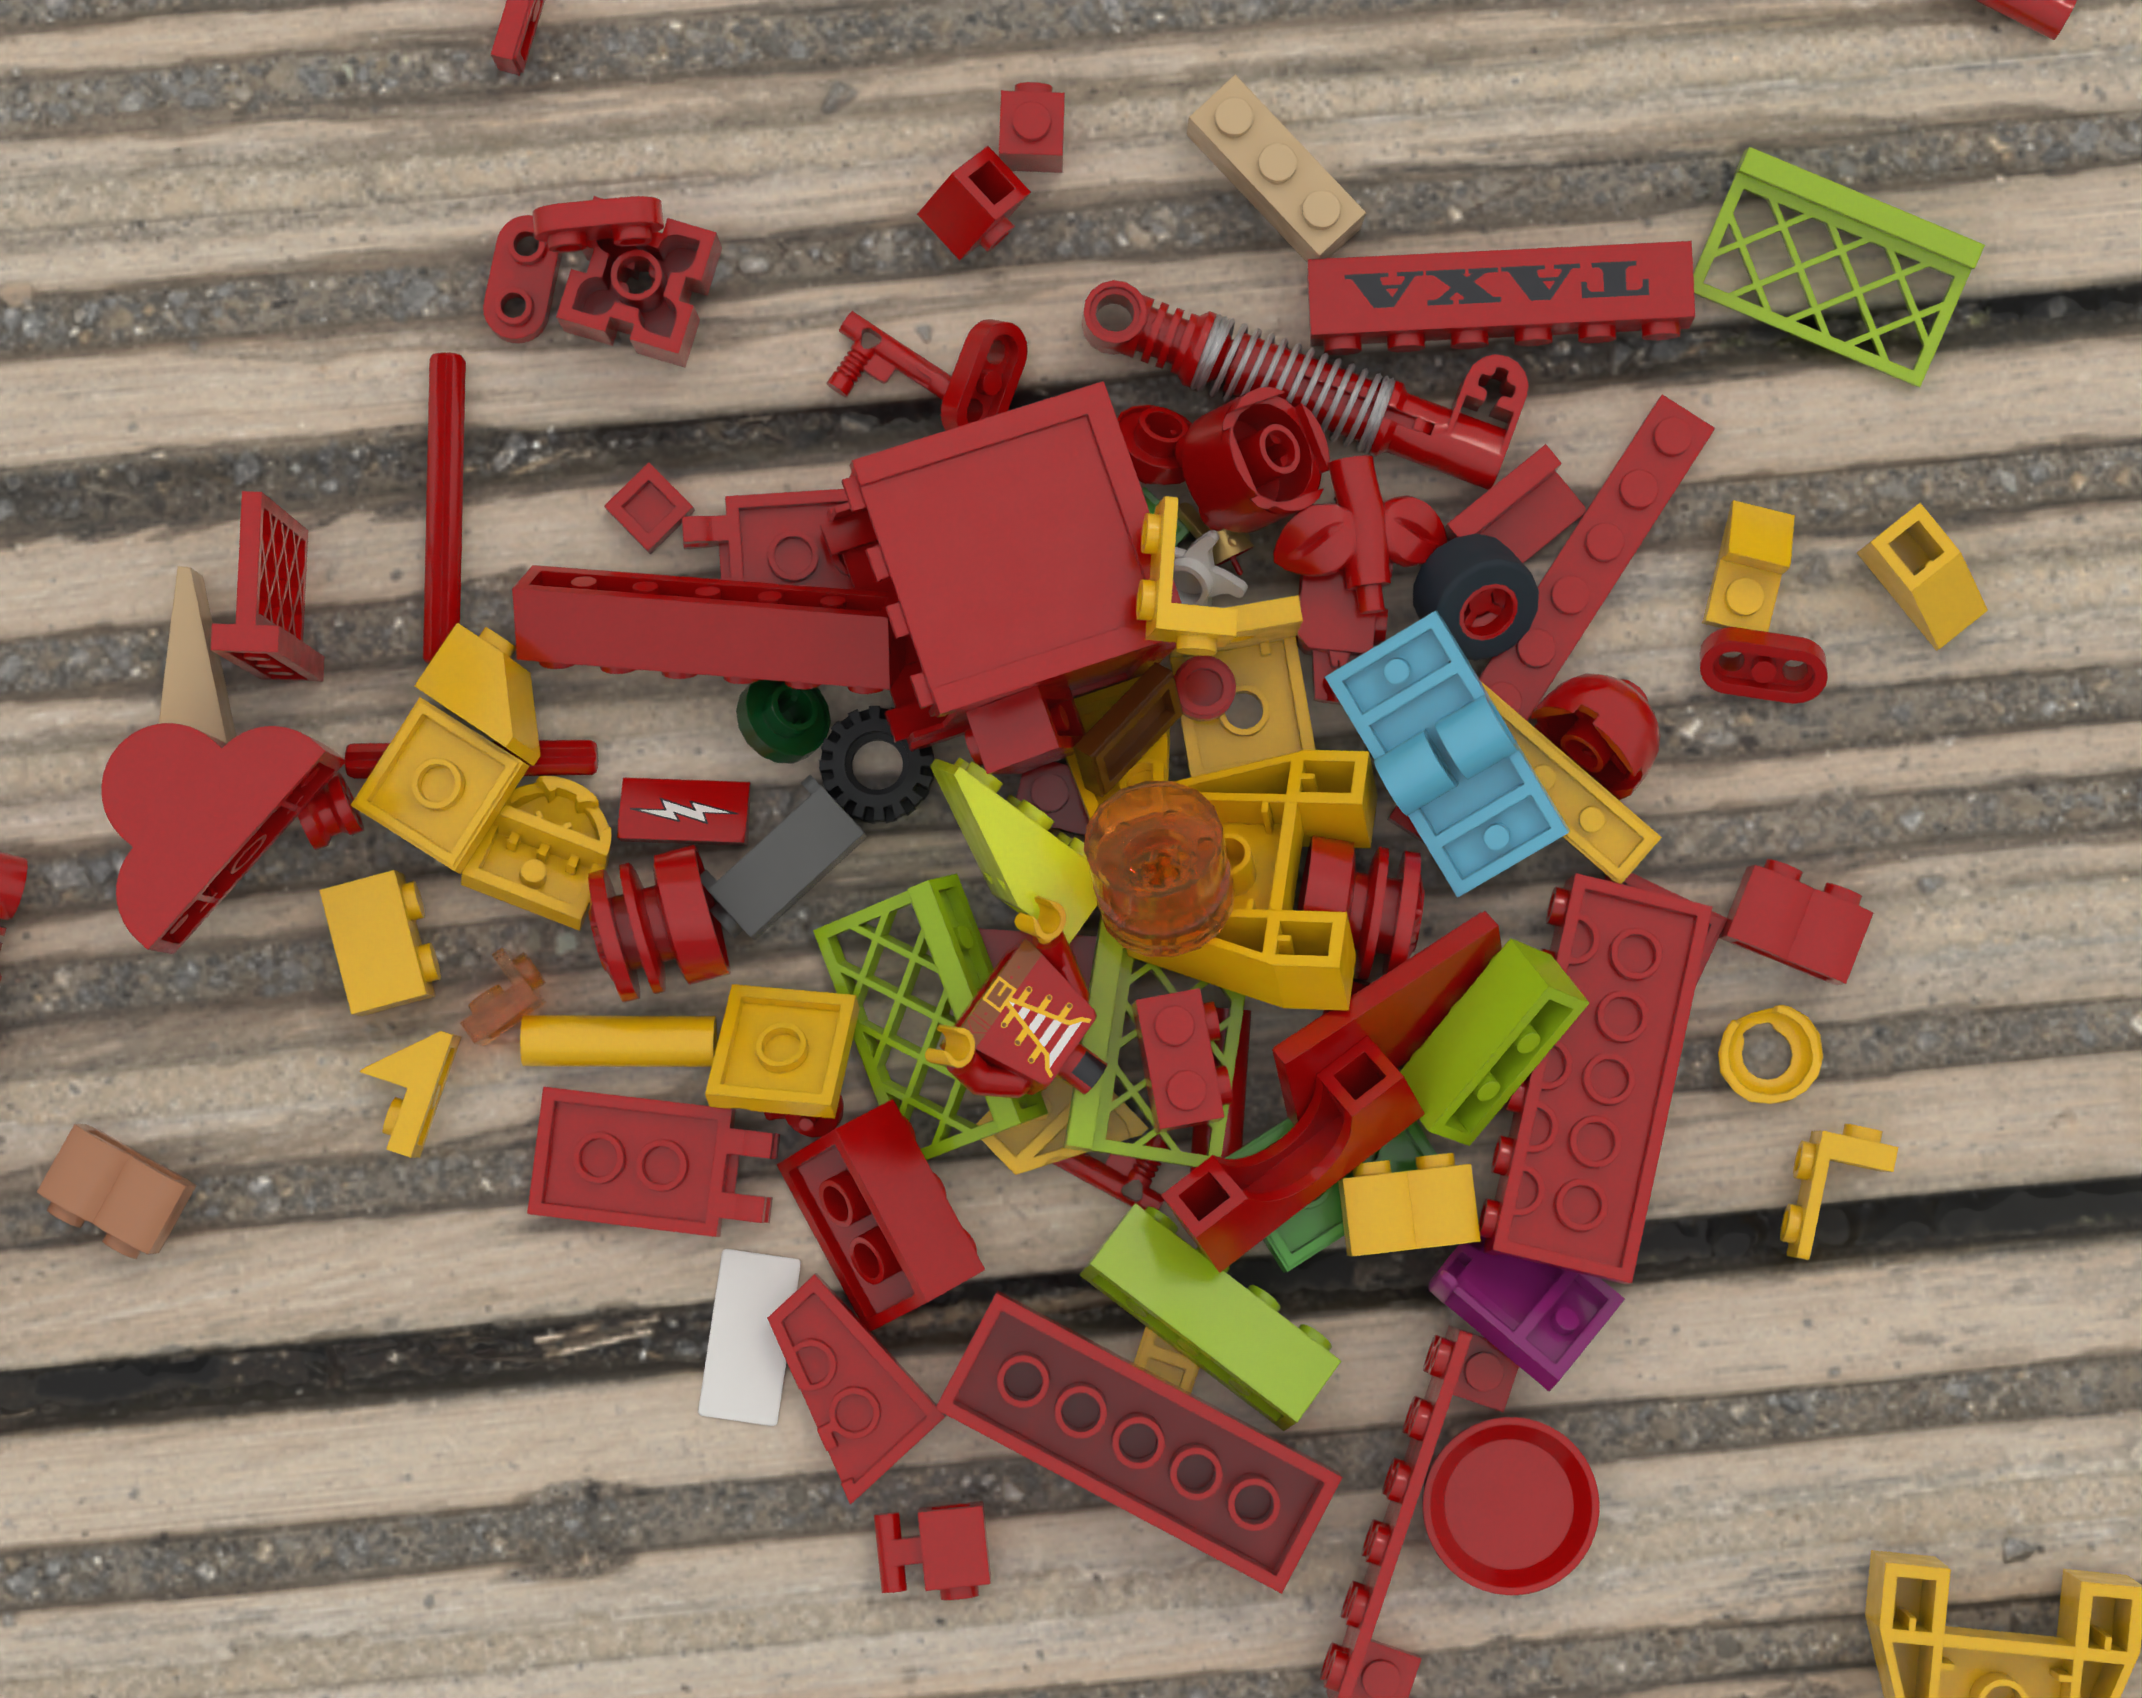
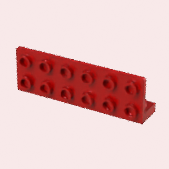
M1449 1325L1445 1338L1434 1335L1431 1341L1423 1371L1432 1377L1425 1398L1414 1396L1409 1406L1402 1433L1408 1434L1407 1437H1410L1411 1440L1404 1460L1394 1457L1389 1466L1382 1488V1494L1386 1495L1387 1499L1390 1500L1384 1520L1382 1522L1373 1519L1367 1531L1361 1556L1366 1557V1562L1369 1565L1363 1583L1352 1580L1343 1603L1340 1617L1344 1618L1345 1625H1348L1342 1645L1334 1642L1330 1644L1322 1666L1320 1680L1324 1681V1688H1327L1326 1693L1329 1698H1409L1422 1658L1419 1655L1371 1638L1452 1396L1454 1395L1501 1412L1505 1410L1519 1366L1485 1337Z

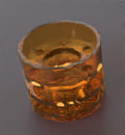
M1144 781L1122 788L1098 806L1086 826L1084 853L1093 881L1098 909L1106 931L1124 948L1147 957H1176L1200 949L1222 931L1233 912L1235 886L1231 875V866L1227 858L1228 851L1223 827L1215 806L1196 789L1174 781Z

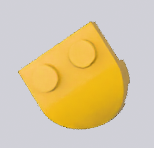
M539 776L535 783L516 788L465 866L461 875V885L580 931L588 915V910H590L588 873L603 869L607 871L612 832L604 814L599 808L597 797L582 785L556 776Z

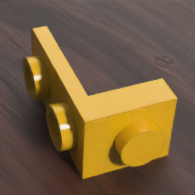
M1164 496L1155 507L1154 514L1146 513L1143 520L1141 552L1151 554L1150 580L1141 579L1139 583L1136 617L1137 620L1147 621L1145 640L1176 643V651L1182 654L1197 656L1215 655L1217 647H1225L1236 637L1238 609L1171 603L1178 497Z
M1844 1124L1842 1135L1827 1131H1811L1810 1141L1800 1142L1793 1168V1177L1801 1180L1797 1205H1787L1780 1232V1240L1789 1243L1787 1256L1805 1260L1810 1259L1830 1161L1879 1172H1894L1899 1147L1881 1143L1883 1131Z

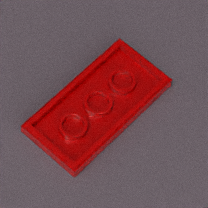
M1486 911L1478 913L1352 995L1349 1011L1329 1010L1273 1047L1272 1051L1287 1117L1294 1125L1303 1116L1312 1100L1316 1075L1367 1035L1396 1068L1410 1060L1412 1054L1423 1045L1447 1016L1451 1007L1461 999L1485 970L1493 956L1502 949L1499 925Z

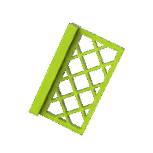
M1748 147L1742 154L1734 173L1733 181L1693 271L1694 294L1915 387H1921L1971 270L1975 269L1985 245L1757 149ZM1743 190L1768 201L1777 225L1746 238L1742 237L1733 213ZM1779 205L1802 215L1785 221ZM1811 218L1826 225L1835 249L1801 263L1788 227ZM1729 225L1735 242L1719 248ZM1838 230L1855 236L1859 240L1843 245ZM1780 232L1793 267L1759 280L1746 245ZM1871 243L1884 249L1893 274L1860 287L1846 252ZM1738 248L1752 284L1730 293L1705 284L1704 280L1713 259ZM1896 254L1918 264L1902 270ZM1838 256L1851 291L1818 304L1804 269ZM1929 267L1952 277L1942 302L1918 311L1905 276ZM1796 273L1810 308L1789 317L1772 312L1762 286ZM1896 280L1910 315L1876 329L1863 293ZM1754 290L1760 306L1738 296ZM1854 297L1868 332L1844 342L1830 336L1821 311ZM1937 312L1927 334L1921 318ZM1813 315L1818 330L1796 321ZM1913 322L1922 348L1912 370L1888 359L1879 335ZM1871 339L1877 355L1854 345Z
M957 873L924 881L908 888V891L813 930L836 993L851 994L857 997L860 1010L853 1038L878 1105L880 1106L894 1099L899 1111L908 1121H910L914 1107L940 1120L932 1144L920 1149L926 1160L1048 1114L1041 1092L1034 1095L1025 1094L1018 1099L985 1096L993 1121L978 1126L957 1115L966 1087L948 1071L946 1066L930 1063L925 1058V1052L928 1048H937L942 1032L937 1030L938 1025L954 1026L993 971L992 963ZM911 904L921 927L914 947L889 935L897 911ZM880 918L877 928L867 924ZM853 930L872 940L862 969L846 961L837 935ZM884 947L910 959L899 988L874 975ZM928 948H929V951H930V953H931V956L928 955V954H926L927 951H928ZM922 966L938 973L944 990L937 1007L912 995ZM869 988L895 1000L885 1028L868 1020L863 1004ZM907 1007L932 1019L922 1048L897 1035ZM951 1009L953 1011L954 1016L949 1014ZM892 1047L917 1060L907 1088L892 1081L886 1068V1062ZM929 1067L955 1079L945 1108L919 1095ZM952 1127L962 1131V1133L948 1138Z
M1108 889L1102 901L1088 990L1090 993L1089 1005L1095 1010L1097 1017L1080 1041L1083 1046L1106 1062L1107 1067L1097 1083L1085 1095L1073 1087L1064 1148L1196 1168L1212 1155L1221 1157L1229 1105L1223 1106L1225 1118L1219 1122L1207 1124L1211 1129L1207 1155L1182 1152L1167 1131L1155 1133L1152 1111L1138 1093L1147 1086L1146 1080L1143 1079L1133 1086L1119 1067L1118 1058L1120 1049L1137 1037L1135 1028L1122 1038L1125 1013L1135 1025L1132 1006L1128 1002L1130 985L1149 971H1152L1168 994L1176 993L1177 990L1159 966L1145 962L1146 965L1132 974L1134 958L1128 956L1117 919V905L1153 906L1154 899L1132 896L1130 892ZM1200 981L1189 990L1197 988L1202 990L1210 983ZM1219 987L1230 1001L1228 1018L1219 1024L1220 1032L1226 1029L1223 1053L1214 1041H1210L1213 1056L1220 1066L1226 1065L1232 1089L1246 996ZM1115 1077H1117L1127 1092L1112 1102ZM1129 1098H1132L1154 1129L1133 1144L1107 1140L1106 1135L1110 1112ZM1156 1135H1159L1168 1149L1144 1146V1144Z

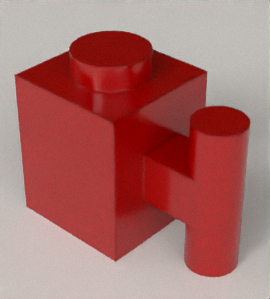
M983 1501L920 1507L918 1510L920 1535L902 1537L899 1512L874 1515L881 1593L906 1591L905 1565L923 1563L925 1591L940 1590L941 1600L979 1596L978 1586L991 1583Z

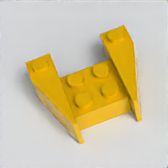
M1302 750L1168 783L1167 840L1160 842L1163 843L1153 906L1117 905L1116 909L1117 919L1128 956L1281 1008L1349 1011L1356 952L1347 912L1293 910L1301 850L1302 847H1309L1312 836L1354 842L1355 848H1371L1378 794L1369 751Z
M1871 1550L1865 1617L1884 1698L2121 1697L2140 1655L2142 1639V1585L2130 1576L2063 1569L2057 1637L1945 1626L1951 1568L1935 1556Z

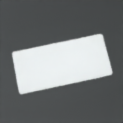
M724 1249L722 1251L698 1413L701 1416L775 1426L777 1424L786 1359L767 1317L797 1291L801 1267L799 1259Z

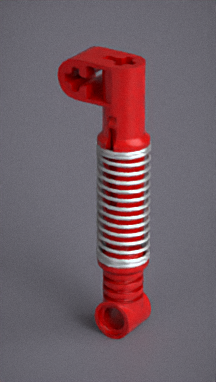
M1117 280L1103 282L1092 289L1085 300L1082 318L1084 337L1093 348L1102 353L1123 354L1133 358L1136 351L1143 353L1140 361L1147 364L1151 357L1156 358L1155 367L1163 369L1166 362L1173 364L1170 372L1177 374L1182 385L1191 387L1192 390L1197 389L1200 392L1205 384L1212 381L1209 390L1211 397L1216 396L1223 380H1225L1222 397L1224 402L1229 401L1232 395L1238 398L1257 388H1277L1285 392L1279 396L1290 402L1293 406L1300 403L1305 405L1317 419L1323 433L1326 430L1330 431L1329 438L1331 442L1336 441L1339 435L1343 436L1345 447L1349 446L1353 440L1357 441L1356 449L1358 452L1363 450L1364 454L1368 453L1375 457L1387 452L1487 490L1493 487L1527 398L1529 384L1526 372L1518 362L1504 355L1494 354L1485 356L1474 363L1461 382L1452 408L1449 409L1409 394L1404 383L1396 381L1394 378L1389 379L1388 376L1382 379L1381 373L1376 374L1374 380L1367 378L1369 374L1367 368L1363 369L1360 375L1355 374L1354 363L1350 364L1347 370L1341 369V358L1336 359L1334 364L1331 365L1328 364L1329 356L1327 353L1323 354L1320 360L1314 359V348L1309 349L1306 355L1301 354L1302 346L1300 343L1296 344L1293 350L1288 349L1289 342L1287 338L1283 339L1279 345L1274 344V333L1269 334L1266 340L1261 339L1262 331L1260 328L1256 329L1252 335L1247 334V323L1241 325L1235 339L1232 340L1235 326L1233 318L1228 320L1227 316L1222 318L1221 314L1217 315L1209 311L1200 316L1192 313L1189 320L1182 317L1185 310L1177 308L1173 315L1168 313L1169 304L1164 302L1161 303L1159 309L1154 308L1155 299L1142 295L1137 288L1127 282ZM1109 304L1121 305L1130 313L1132 322L1124 330L1117 332L1108 331L1097 320L1096 314L1099 309ZM1490 378L1501 382L1499 392L1504 396H1501L1491 409L1489 417L1505 422L1504 429L1460 413L1462 407L1475 412L1478 411L1487 395V390L1483 387Z

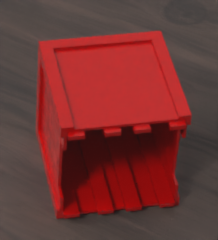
M1104 381L852 460L849 465L851 469L849 478L842 479L841 481L848 502L829 508L827 515L830 522L820 525L830 556L842 553L853 585L851 589L894 592L897 595L899 602L888 605L885 609L895 638L905 637V666L889 690L895 708L885 711V716L894 742L906 739L910 751L920 750L965 735V730L971 728L965 713L967 711L1037 685L1070 687L1075 699L1142 676L1155 662L1159 664L1176 648V643L1145 640L1147 621L1137 620L1136 602L1140 580H1150L1151 554L1141 552L1143 520L1145 514L1150 513ZM1173 580L1171 603L1182 604Z

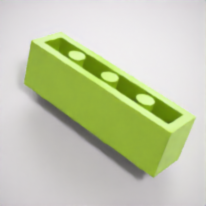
M1135 1203L1121 1218L1080 1273V1276L1282 1431L1298 1423L1341 1363L1340 1359L1329 1352L1332 1348L1331 1343L1314 1328L1305 1324L1297 1327L1278 1313L1281 1308L1280 1304L1270 1294L1254 1285H1249L1248 1288H1245L1227 1274L1229 1266L1219 1273L1199 1247L1194 1249L1176 1235L1178 1231L1177 1225L1164 1213L1153 1207H1147L1143 1210Z

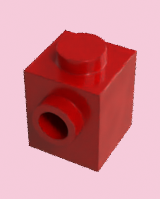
M1023 82L1016 84L1014 91L1001 90L999 158L1011 171L1063 172L1065 93L1052 92L1053 87L1049 84Z
M987 146L952 172L917 215L960 261L979 245L986 252H989L1006 238L1015 228L1008 218L1029 196L1031 191L998 155Z

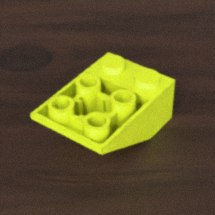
M960 757L954 764L935 758L930 767L991 893L1017 913H1025L1033 916L1036 920L1040 914L1039 906L1034 899L1036 896L1059 903L1066 913V923L1063 932L1070 944L1115 881L1099 869L1105 861L1104 857L1076 837L1072 839L1062 832L1055 837L1048 831L1054 821L1026 800L1020 801L1012 795H1009L1005 800L999 796L997 792L1003 783L992 774H987L985 769L971 761L969 764Z

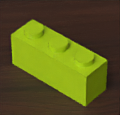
M1510 938L1504 947L1493 956L1485 970L1461 999L1451 1007L1447 1016L1423 1045L1412 1054L1408 1063L1400 1071L1425 1113L1419 1120L1428 1132L1470 1146L1588 1006L1589 1001L1552 955Z

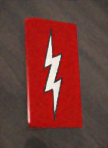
M623 778L617 839L621 842L748 846L751 783L739 781Z

